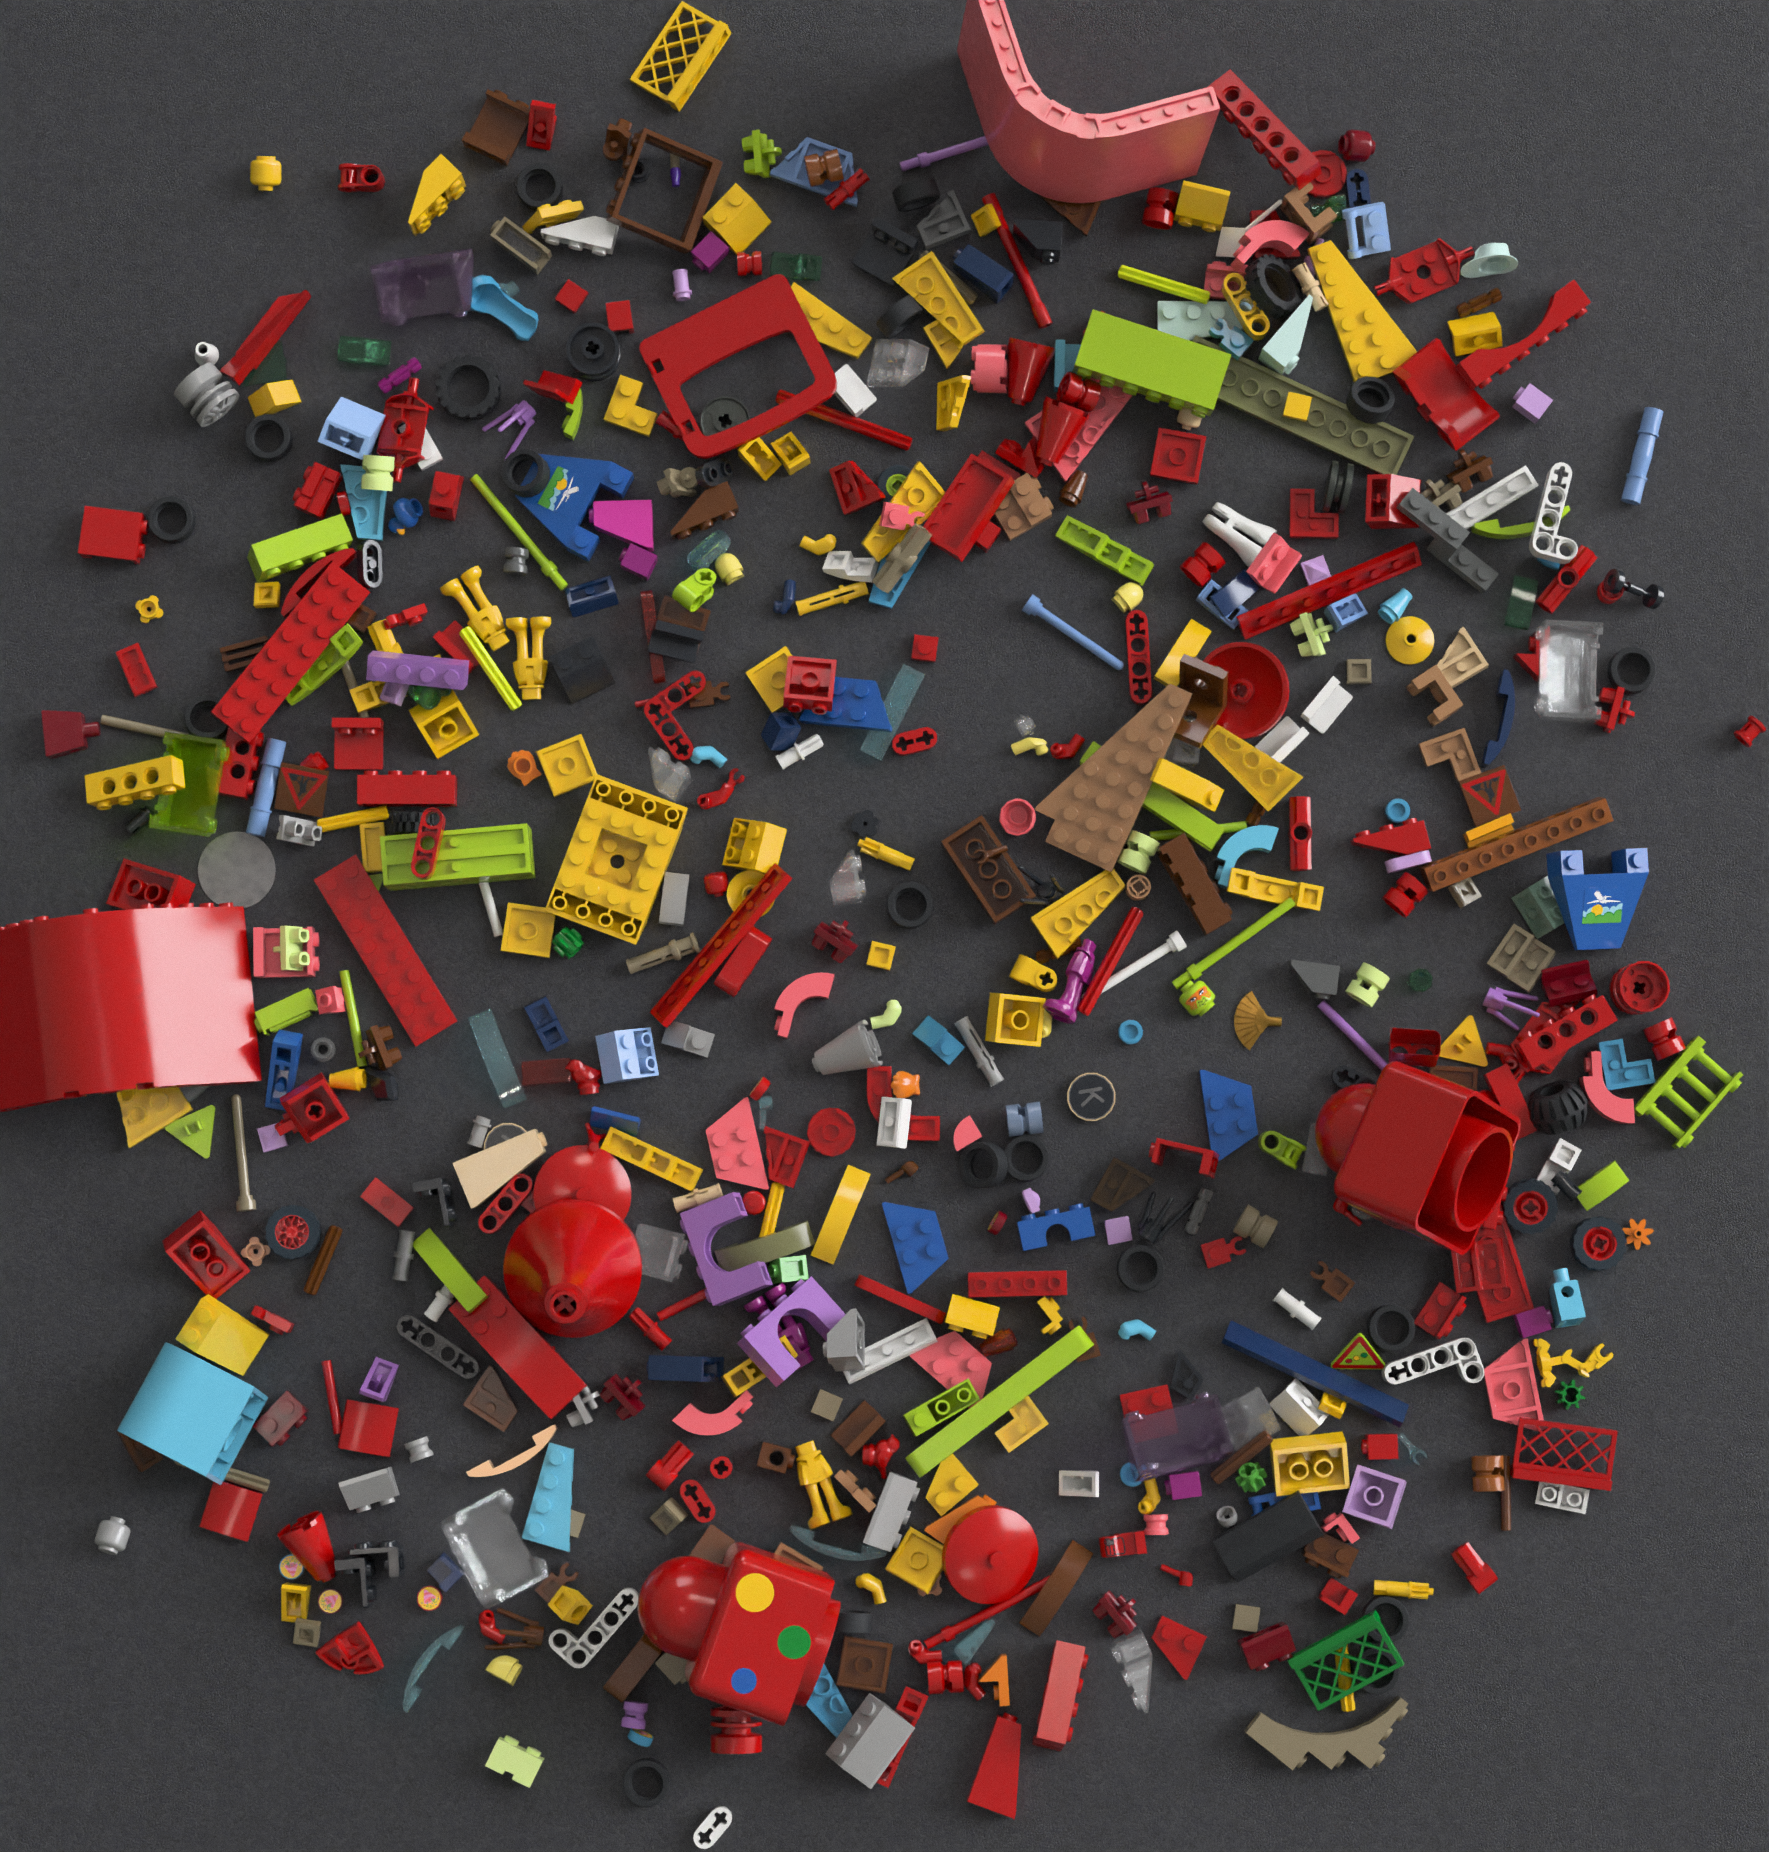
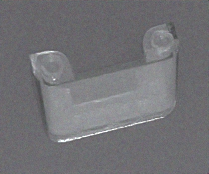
M1545 619L1541 626H1537L1536 639L1540 641L1538 698L1535 699L1534 711L1538 713L1539 718L1583 724H1593L1601 719V707H1597L1595 703L1599 701V697L1596 696L1597 650L1600 649V643L1597 642L1598 635H1603V622Z
M504 1488L441 1522L444 1534L480 1603L487 1609L549 1576L546 1562L537 1556L531 1557L509 1513L512 1511L514 1502L511 1495Z

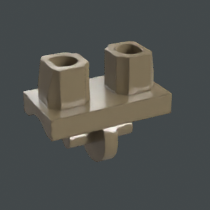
M686 467L682 471L672 468L664 470L665 478L657 481L661 495L666 496L670 494L673 498H678L681 495L688 497L697 495L696 490L693 489L698 485L695 477L696 469Z
M1430 479L1425 481L1427 489L1421 494L1438 508L1444 502L1451 510L1462 504L1458 493L1461 491V488L1458 484L1454 485L1452 482H1449L1444 486L1442 480L1435 484Z

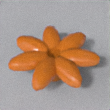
M1630 1219L1631 1228L1622 1229L1625 1234L1629 1235L1626 1238L1627 1244L1634 1241L1636 1250L1640 1249L1641 1242L1650 1245L1651 1242L1646 1236L1652 1234L1654 1230L1650 1228L1644 1229L1646 1225L1645 1219H1642L1638 1225L1634 1219Z

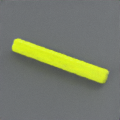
M1121 265L1118 271V277L1192 301L1207 304L1210 299L1209 291L1125 265Z
M467 626L459 632L461 638L510 710L514 711L519 708L522 702L471 627Z

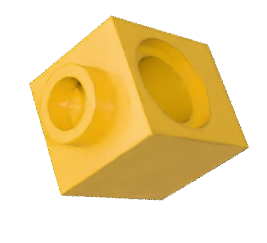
M563 1585L547 1604L562 1620L579 1625L593 1606L578 1590Z

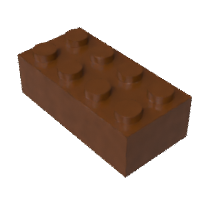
M982 815L941 841V846L994 925L1025 906L1026 903L1020 902L1021 898L1035 899L1036 895L1006 851L989 857L988 861L984 864L977 863L985 858V854L980 852L974 855L975 850L983 849L987 851L1002 846Z

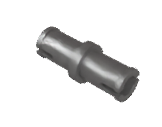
M399 1230L397 1252H394V1257H396L392 1277L394 1280L408 1281L410 1260L414 1256L411 1253L415 1232Z

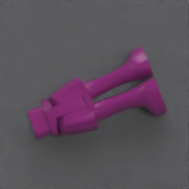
M1084 939L1082 946L1077 947V952L1073 954L1065 973L1068 978L1063 995L1059 999H1047L1043 1004V1008L1051 1012L1052 1018L1060 1022L1074 1024L1078 1015L1077 1007L1080 1003L1084 984L1090 985L1095 962L1093 953L1096 949L1093 941Z
M780 1283L764 1293L774 1308L777 1307L774 1303L786 1292V1286L784 1283ZM763 1295L744 1305L747 1312H756L758 1315L769 1309ZM791 1315L780 1318L785 1329H782L778 1323V1337L781 1338L784 1335L787 1337L798 1354L794 1359L801 1365L799 1367L801 1368L814 1360L808 1351L811 1348L808 1345L805 1330L801 1323L796 1324Z

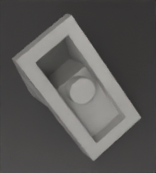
M673 1021L665 1029L661 1043L708 1058L715 1034Z

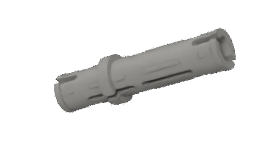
M966 1016L954 1023L974 1056L977 1068L982 1070L990 1087L1003 1081L1004 1078L994 1063L993 1055L990 1056L969 1017Z

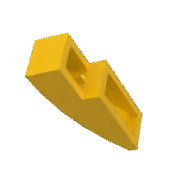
M1191 619L1159 668L1154 679L1166 687L1169 684L1178 686L1182 656L1186 654L1196 657L1212 631Z

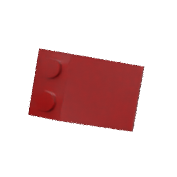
M123 859L106 904L121 910L139 909L138 906L142 904H153L154 908H159V905L173 903L174 908H179L180 904L189 903L196 884L180 875Z
M201 1210L162 1241L165 1252L206 1295L209 1294L215 1299L251 1271L218 1228Z

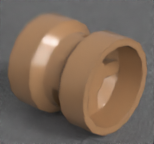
M1134 875L1126 884V894L1134 901H1141L1148 896L1151 890V883L1143 875Z

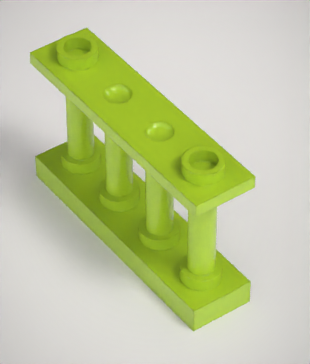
M1700 1036L1694 1037L1689 1042L1686 1049L1676 1057L1634 1106V1113L1637 1116H1642L1644 1113L1646 1115L1650 1114L1677 1138L1672 1144V1147L1675 1149L1681 1146L1685 1148L1694 1138L1691 1134L1729 1091L1733 1093L1742 1083L1739 1080L1743 1076L1740 1071L1730 1076L1704 1053L1702 1046L1706 1041ZM1691 1059L1694 1061L1697 1059L1725 1083L1716 1095L1688 1071L1689 1068L1686 1065ZM1675 1077L1678 1079L1682 1078L1709 1102L1700 1113L1672 1089L1673 1086L1670 1083ZM1660 1095L1662 1097L1666 1096L1693 1120L1685 1131L1656 1108L1657 1104L1654 1102Z

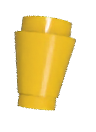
M355 1067L329 1075V1084L331 1088L360 1091L361 1088H366L367 1086L365 1069Z

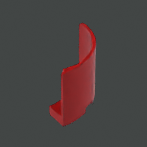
M1435 338L1392 372L1404 393L1411 395L1419 406L1415 409L1427 423L1431 420L1437 427L1438 436L1457 451L1496 421L1500 415L1474 389H1470L1456 370V365L1448 355L1441 340Z

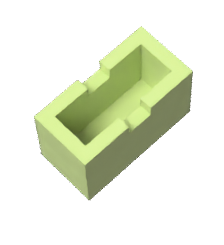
M508 1735L505 1738L499 1737L485 1766L502 1775L505 1771L514 1774L512 1780L530 1788L545 1758L541 1757V1752L535 1748L528 1746L525 1749L519 1746V1741Z

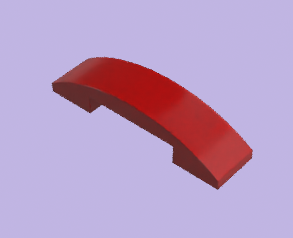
M353 548L340 550L322 558L308 568L294 583L284 601L281 610L284 618L286 619L300 602L299 596L316 582L331 562H334L343 570L357 558V552Z
M906 1686L895 1711L915 1727L929 1696ZM911 1735L876 1783L889 1788Z

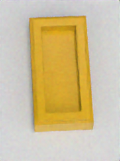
M385 823L359 824L363 867L367 873L382 872L380 836H386Z

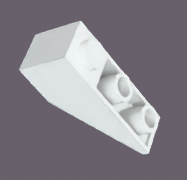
M592 216L541 229L540 233L542 239H545V242L548 244H568V247L574 250L582 251L585 248L592 250L593 254L606 256V253L613 254L619 226L606 221V218Z

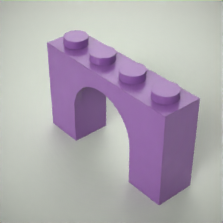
M732 1192L680 1213L682 1218L680 1226L683 1232L688 1235L690 1241L688 1248L691 1255L697 1260L698 1266L696 1270L700 1279L704 1280L707 1288L705 1289V1296L709 1303H712L713 1306H721L773 1285L765 1262L757 1261L729 1272L720 1268L712 1257L711 1242L715 1233L724 1225L748 1216L740 1193Z
M812 1276L806 1282L800 1279L791 1288L793 1293L789 1297L786 1294L782 1295L774 1303L777 1307L772 1312L767 1309L757 1318L760 1323L755 1327L750 1324L740 1333L743 1338L737 1344L776 1388L801 1366L779 1340L777 1329L780 1318L788 1315L804 1318L827 1342V1333L846 1315Z

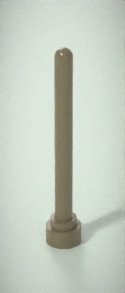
M234 1094L231 1097L240 1188V1196H238V1201H236L237 1212L256 1210V1200H253V1195H250L241 1096Z

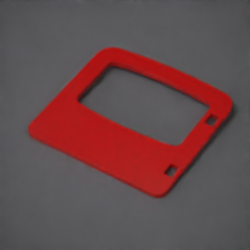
M782 274L773 275L644 339L639 346L640 353L688 450L697 458L708 459L772 432L830 399L837 389L836 375L787 278ZM785 332L792 333L815 377V382L799 394L754 418L713 435H703L681 392V385L696 374L741 350ZM660 360L665 370L657 373L653 363ZM691 422L695 431L687 434L683 425Z

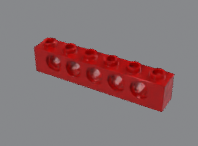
M1231 69L1208 86L1214 88L1225 119L1230 124L1234 123L1238 127V131L1244 139L1249 138L1253 142L1254 149L1260 155L1264 154L1267 157L1268 163L1274 170L1279 169L1282 172L1284 180L1290 186L1293 184L1298 190H1301L1322 173L1319 160Z

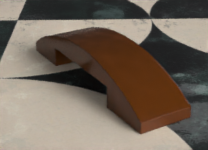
M1072 1540L1019 1623L1040 1637L1077 1582L1093 1553Z

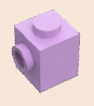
M1529 383L1526 389L1521 386L1514 395L1513 399L1516 402L1512 408L1536 424L1553 400Z

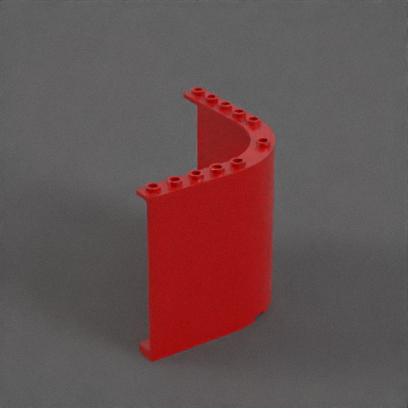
M233 902L220 903L219 907H214V903L199 904V907H194V903L180 904L179 908H174L173 903L161 904L159 908H154L153 904H142L138 906L139 909L98 912V908L84 909L83 914L49 919V916L34 917V920L19 921L20 923L7 924L6 927H0V1112L85 1097L87 1094L122 1092V1090L136 1089V1085L137 1090L247 1084L262 1081L257 1029L254 1023L255 1010L244 906H234Z

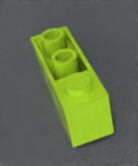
M966 1379L902 1416L913 1436L916 1437L978 1402L980 1398L970 1380Z

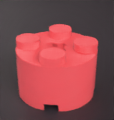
M978 344L977 346H972V361H974L975 370H971V384H973L974 391H977V393H1007L1008 361L1005 359V354H1008V345Z

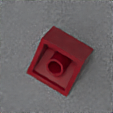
M1283 1621L1237 1640L1250 1670L1255 1668L1256 1672L1269 1667L1268 1662L1278 1659L1281 1662L1291 1658V1652L1296 1651L1289 1628Z

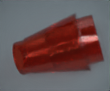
M1010 1327L1007 1329L1002 1328L983 1343H980V1348L985 1357L1014 1350L1013 1347L1018 1346L1017 1339Z

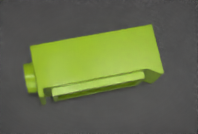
M307 988L256 1011L257 1018L254 1020V1023L259 1033L264 1032L265 1035L269 1036V1031L275 1033L279 1029L281 1030L312 1016L313 1011L319 1012L318 1004L312 990Z

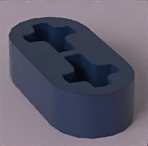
M1361 169L1350 171L1345 182L1348 208L1358 207L1353 205L1357 201V195H1360L1361 203L1371 204L1367 174ZM1354 176H1358L1359 180H1363L1360 182L1359 190H1356L1355 183L1351 182Z

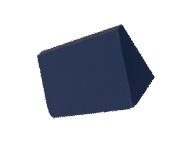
M611 575L564 589L572 617H578L619 603Z

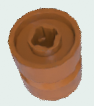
M837 149L824 151L822 156H819L817 153L804 156L810 187L822 185L825 180L830 182L844 180Z
M1503 1455L1471 1456L1472 1471L1476 1472V1475L1472 1477L1473 1491H1504L1505 1480L1504 1476L1500 1474L1504 1470Z

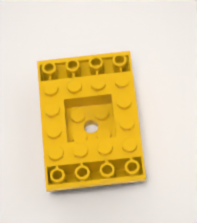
M596 774L544 911L636 945L646 926L661 887L665 872L681 834L688 808ZM615 855H620L625 860L621 868L617 869L611 866V859Z

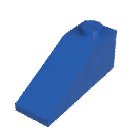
M278 1030L272 1044L265 1107L286 1111L280 1102V1098L294 1089L303 1034Z

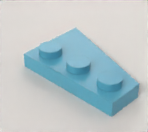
M340 464L357 538L359 540L383 541L387 491L361 489V478L366 473L362 466Z

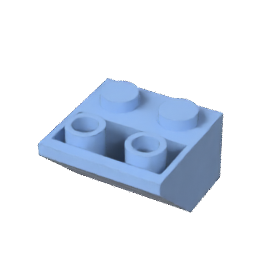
M341 397L326 418L318 442L363 460V455H371L386 415Z
M651 1027L613 1031L595 1036L604 1084L659 1075Z

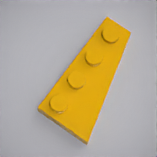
M794 282L791 288L818 342L858 359L872 341V337Z

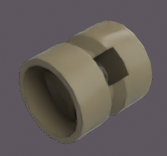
M1248 1204L1238 1219L1233 1232L1244 1238L1250 1236L1252 1243L1264 1248L1274 1232L1278 1221L1267 1214L1261 1217L1260 1211Z

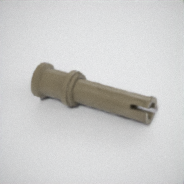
M694 932L677 941L674 939L670 940L669 945L626 959L630 974L671 959L679 961L683 956L694 952L700 953L701 950Z

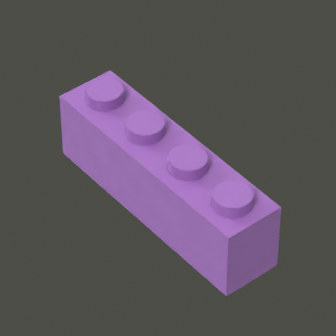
M373 650L368 655L366 680L464 690L468 685L469 660Z

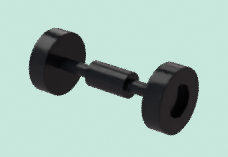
M1611 569L1605 576L1603 586L1605 591L1616 594L1623 587L1629 593L1637 596L1643 595V605L1650 609L1658 608L1663 601L1664 589L1661 586L1651 584L1644 591L1641 586L1631 582L1624 583L1625 574L1618 569Z

